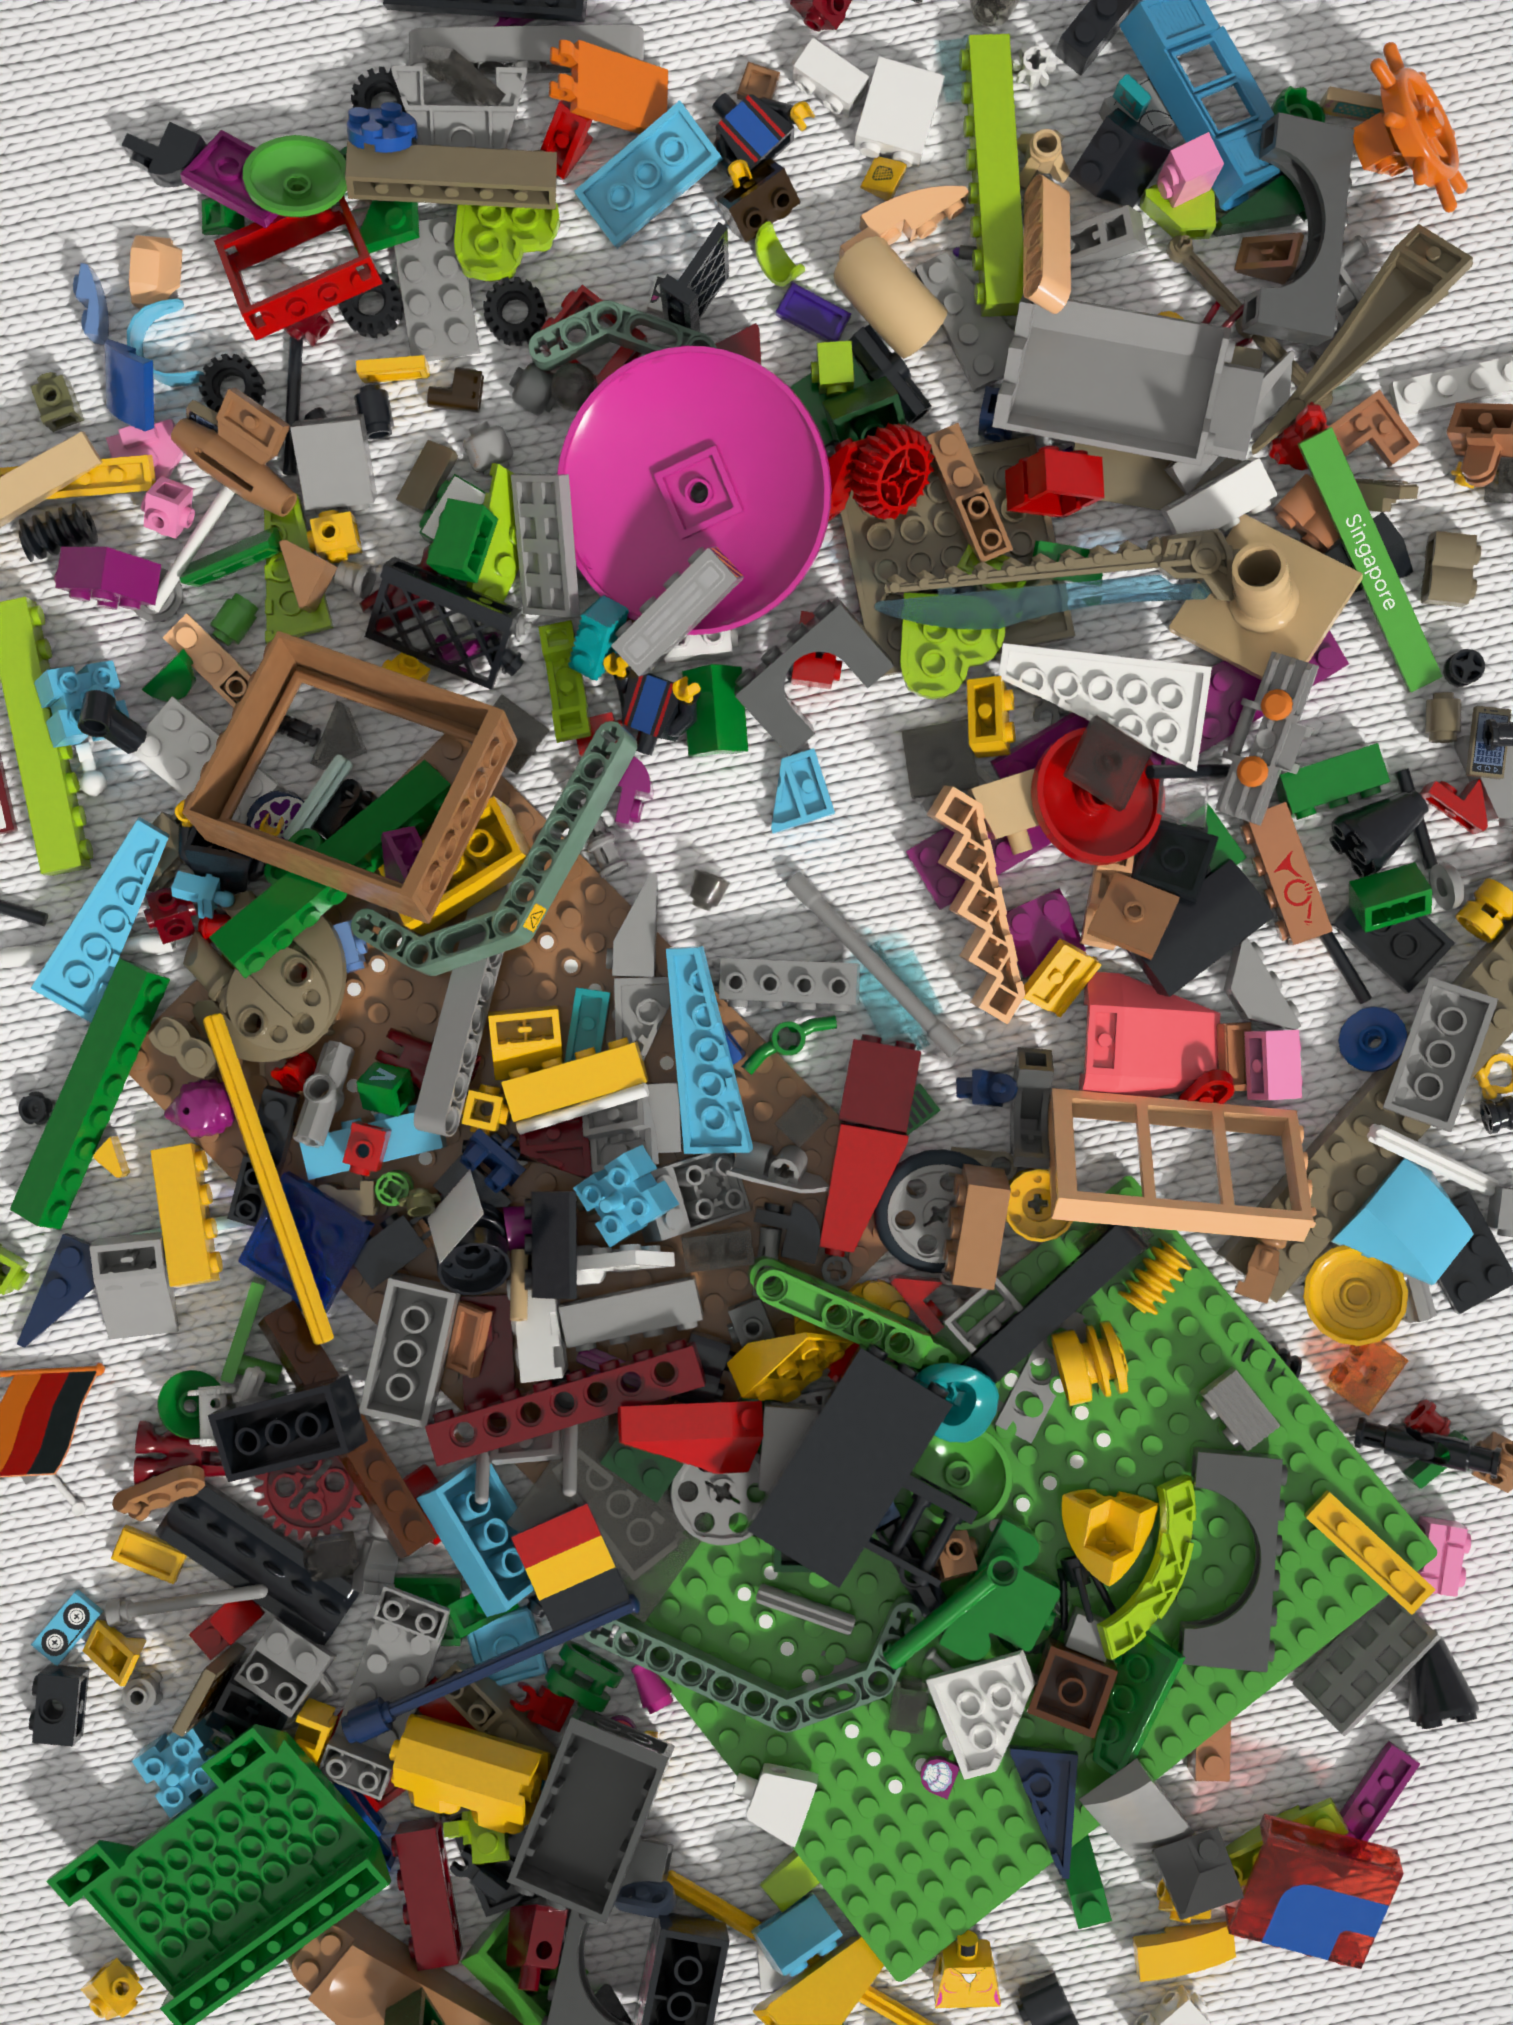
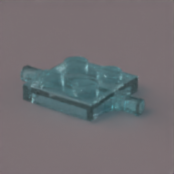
M879 941L873 943L879 957L935 1016L944 1012L914 950L899 958L887 959ZM872 944L869 945V947L875 952ZM870 972L860 976L859 995L879 1036L882 1038V1042L897 1034L909 1032L914 1044H916V1050L923 1048L917 1036L920 1037L924 1047L930 1045L921 1025Z

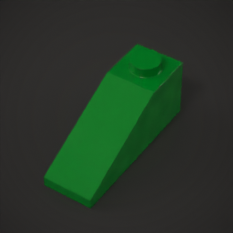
M1086 1835L1071 1848L1069 1879H1064L1078 1929L1112 1921L1089 1835Z

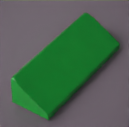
M272 527L191 562L180 577L181 583L201 587L281 553L279 541H282L278 528Z

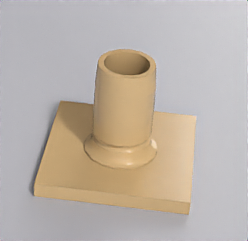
M1244 514L1239 517L1240 523L1234 526L1226 537L1228 545H1231L1233 550L1241 549L1235 555L1232 563V593L1234 599L1232 601L1216 600L1198 581L1169 625V631L1262 680L1272 651L1309 663L1362 581L1363 573Z

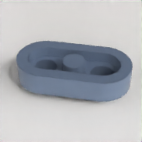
M654 1881L633 1882L621 1887L615 1907L623 1912L658 1918L659 1915H668L674 1910L677 1897L673 1886L668 1881L662 1883Z

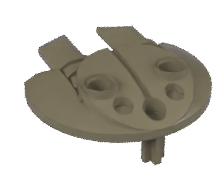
M245 891L234 895L235 902L232 906L221 908L233 918L255 900L257 896L252 891ZM325 914L320 916L316 924L307 927L297 935L287 948L279 950L267 960L262 969L252 973L246 979L236 969L230 967L211 944L202 937L198 930L194 932L183 964L209 992L208 997L210 1000L197 1001L192 1010L206 1036L207 1033L203 1019L209 1015L221 1013L237 1057L247 1061L267 1063L278 1062L297 1056L313 1046L322 1036H332L335 1033L332 1026L336 1023L335 1018L344 998L347 969L341 940ZM306 967L307 977L303 981L301 975L303 969ZM261 1018L262 1024L260 1029L257 1030V1021Z

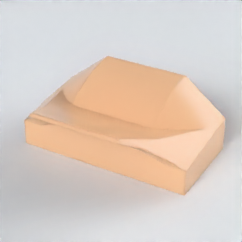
M135 236L131 246L129 270L131 302L135 307L143 308L158 301L168 300L172 293L180 287L183 250L173 245L171 238Z

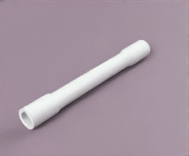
M158 932L128 937L121 955L175 951L176 941L163 944ZM58 944L1 948V964L4 968L47 962Z

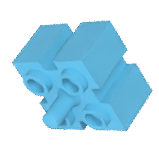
M113 660L86 664L77 674L73 666L49 669L34 682L41 707L51 708L52 716L46 721L53 748L80 744L88 737L77 726L86 692L100 690L107 692L115 698L114 692L121 686ZM125 700L116 701L115 708L129 717ZM92 737V740H93V741H99V740H105V738H104V737Z
M643 1145L623 1153L604 1166L605 1169L592 1174L573 1187L587 1212L594 1208L597 1211L601 1220L595 1223L609 1247L626 1240L646 1227L648 1223L679 1205L666 1181L657 1183L651 1172L656 1170L657 1167Z
M205 1718L184 1737L172 1731L169 1735L165 1732L143 1747L132 1760V1763L146 1784L155 1780L160 1787L155 1797L169 1818H172L191 1805L201 1791L205 1794L216 1786L214 1781L200 1767L209 1758L204 1753L206 1748L216 1753L220 1750L218 1747L214 1748L209 1740L214 1731L205 1725Z

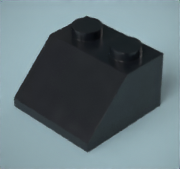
M1117 108L1106 116L1069 174V177L1095 197L1123 206L1129 205L1134 208L1173 148L1121 109Z

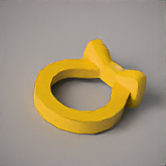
M1504 1053L1492 1055L1474 1076L1482 1088L1484 1099L1491 1100L1495 1099L1497 1094L1513 1092V1056ZM1496 1061H1504L1511 1067L1512 1080L1505 1087L1492 1086L1487 1078L1492 1065Z

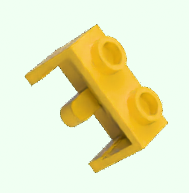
M308 1698L297 1715L295 1722L299 1723L294 1740L319 1768L338 1716L334 1715L335 1707Z

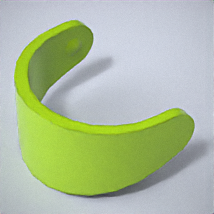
M770 221L764 223L758 229L755 238L756 256L766 277L775 285L784 287L803 274L805 267L803 264L797 266L794 264L780 244L773 224Z

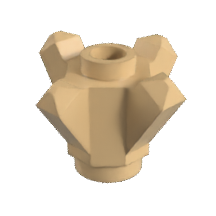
M1042 129L1036 133L1021 134L1017 139V147L1025 155L1026 162L1019 175L1020 187L1026 189L1032 179L1039 174H1051L1054 180L1064 183L1069 176L1070 171L1061 153V142L1065 136L1056 129Z

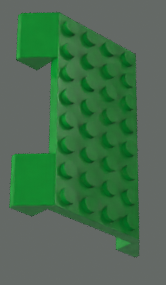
M254 1724L200 1766L214 1781L215 1787L137 1845L130 1846L99 1840L50 1876L46 1881L68 1907L84 1896L168 1990L160 2010L174 2025L197 2024L391 1883L389 1871L375 1832L288 1732Z

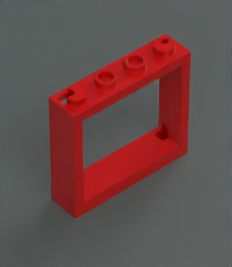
M345 196L339 200V206L332 209L329 208L319 214L308 217L278 215L267 228L254 222L214 240L240 313L256 341L383 284ZM341 225H346L359 257L255 304L252 303L241 270ZM235 246L237 252L229 255V253L225 251L226 249ZM363 265L364 269L357 271L356 268Z

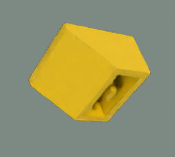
M557 1005L488 1012L495 1080L510 1079L508 1072L528 1067L530 1073L543 1069L541 1062L561 1057L563 1062Z

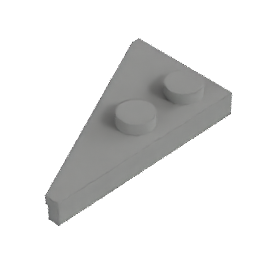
M668 977L614 978L616 1040L627 1037L629 1043L637 1041L644 1062L671 1004Z

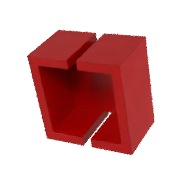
M1044 446L1039 448L1038 452L1034 455L1019 459L1016 465L1005 470L1007 511L1065 518L1081 510L1082 507H1087L1105 498L1103 458L1088 455V452L1085 450L1066 452L1059 451L1057 446Z

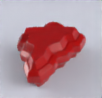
M1310 402L1296 416L1295 422L1279 434L1277 438L1272 440L1268 449V456L1278 464L1290 465L1296 470H1307L1308 467L1297 443L1329 427L1326 425L1327 418L1321 405Z

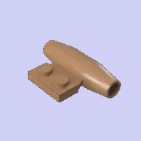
M230 388L227 390L216 417L218 432L188 418L181 419L175 425L171 433V440L202 471L244 500L280 517L286 516L293 509L297 500V494L266 465L267 462L278 456L290 428L288 423L237 388Z

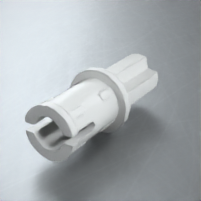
M254 1366V1368L248 1367L237 1392L232 1393V1403L259 1397L258 1393L265 1379V1372L260 1370L261 1367Z

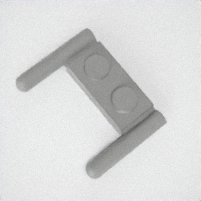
M578 1424L476 1455L475 1502L478 1504L488 1502L490 1464L503 1465L559 1460L562 1457V1492L565 1496H574L577 1491Z

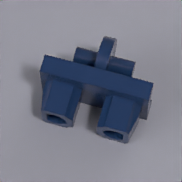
M978 1069L972 1070V1077H957L956 1079L957 1098L972 1100L973 1105L1003 1107L1004 1103H1009L1017 1095V1082L1008 1074Z
M478 1128L466 1143V1149L459 1159L460 1163L471 1171H474L482 1162L486 1164L492 1172L485 1178L484 1182L495 1193H498L507 1185L512 1187L526 1170L516 1161L521 1154L511 1146L517 1139L513 1133L504 1140L496 1132L489 1137Z

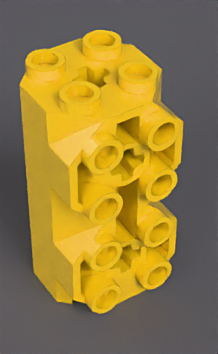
M414 1713L408 1717L401 1739H396L393 1742L389 1754L390 1760L394 1761L391 1782L396 1787L408 1790L409 1799L414 1806L439 1814H453L458 1812L461 1807L471 1810L472 1818L478 1826L503 1834L520 1833L530 1823L542 1792L540 1790L542 1780L546 1781L551 1769L550 1752Z

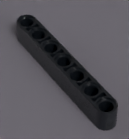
M1111 1225L1029 1300L1020 1312H1016L960 1365L979 1370L990 1377L996 1384L1139 1254L1147 1245V1242L1131 1226Z

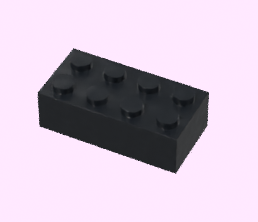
M348 1374L228 1404L208 1415L228 1482L347 1454L368 1441Z

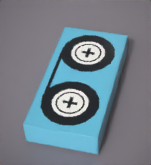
M76 1590L31 1645L54 1665L58 1666L104 1610L81 1591Z

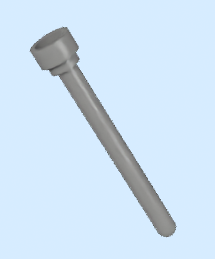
M264 1584L136 1603L126 1600L124 1597L109 1599L105 1606V1617L110 1627L124 1626L128 1621H132L137 1616L264 1598L268 1593V1588Z

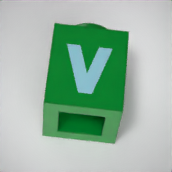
M373 1062L356 1082L362 1108L365 1110L398 1117L415 1098L410 1069Z

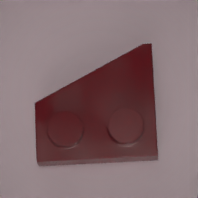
M582 1116L522 1135L519 1134L521 1156L583 1179L593 1174L589 1139L583 1137Z

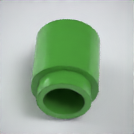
M235 593L232 599L227 598L210 623V626L214 629L212 636L227 646H230L232 642L239 645L257 619L255 614L259 609L249 600Z

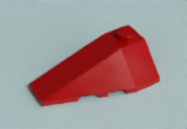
M762 1401L618 1407L619 1443L655 1455L668 1457L676 1460V1462L692 1465L713 1474L749 1472L764 1436Z

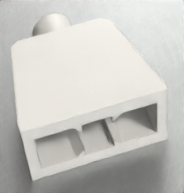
M764 1763L758 1780L738 1773L732 1793L750 1800L746 1813L748 1821L788 1845L795 1847L818 1784L819 1774Z

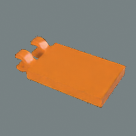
M561 39L559 40V49L555 47L550 48V63L571 68V76L560 73L558 75V83L550 81L549 96L554 99L571 102L570 113L641 134L667 112V69L582 40H578L573 44L571 41Z

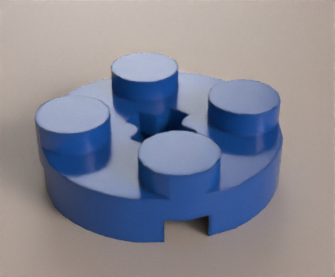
M386 102L381 105V108L371 109L354 107L348 111V140L358 148L364 149V143L375 145V152H397L412 146V138L415 140L418 138L417 121L410 114L402 112V106L398 103Z

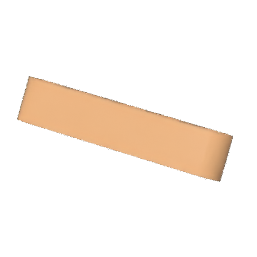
M1039 174L1032 179L1024 194L1023 295L1052 314H1057L1066 305L1071 293L1070 193Z

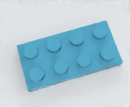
M679 100L574 190V192L612 244L618 249L720 163L723 158Z

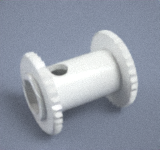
M226 1385L198 1387V1390L188 1391V1396L199 1395L200 1438L190 1439L189 1443L191 1445H200V1447L217 1446L208 1415L227 1405L226 1393L237 1392L236 1387L226 1388ZM212 1400L215 1401V1406L213 1408L210 1405Z

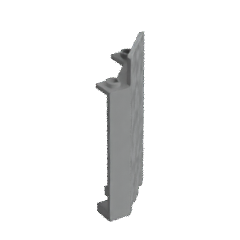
M1022 295L1014 336L1008 350L1004 378L997 396L992 427L1201 466L1204 454L1245 461L1265 370L1230 364L1236 341L1229 340L1231 328L1072 299H1068L1060 312L1052 314Z

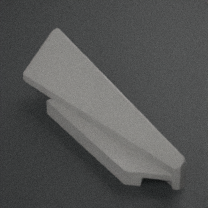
M1293 350L1286 352L1264 374L1252 433L1290 398L1292 361L1295 358ZM1204 454L1201 466L1172 461L1164 470L1181 490L1188 495L1207 471L1214 470L1225 457Z

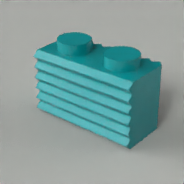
M603 595L580 615L581 619L579 620L580 624L577 626L576 640L573 642L572 656L569 657L570 661L568 662L570 668L591 680H598V677L605 673L603 660L612 652L617 655V652L611 645L618 639L615 633L626 623L629 613L627 607Z

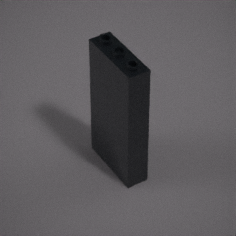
M862 1343L859 1344L748 1525L750 1533L838 1588L842 1585L953 1406L951 1399L947 1397L950 1393L947 1389L934 1381L927 1385L917 1378L919 1372L903 1362H900L899 1366L886 1359L889 1354L873 1343H870L868 1347Z

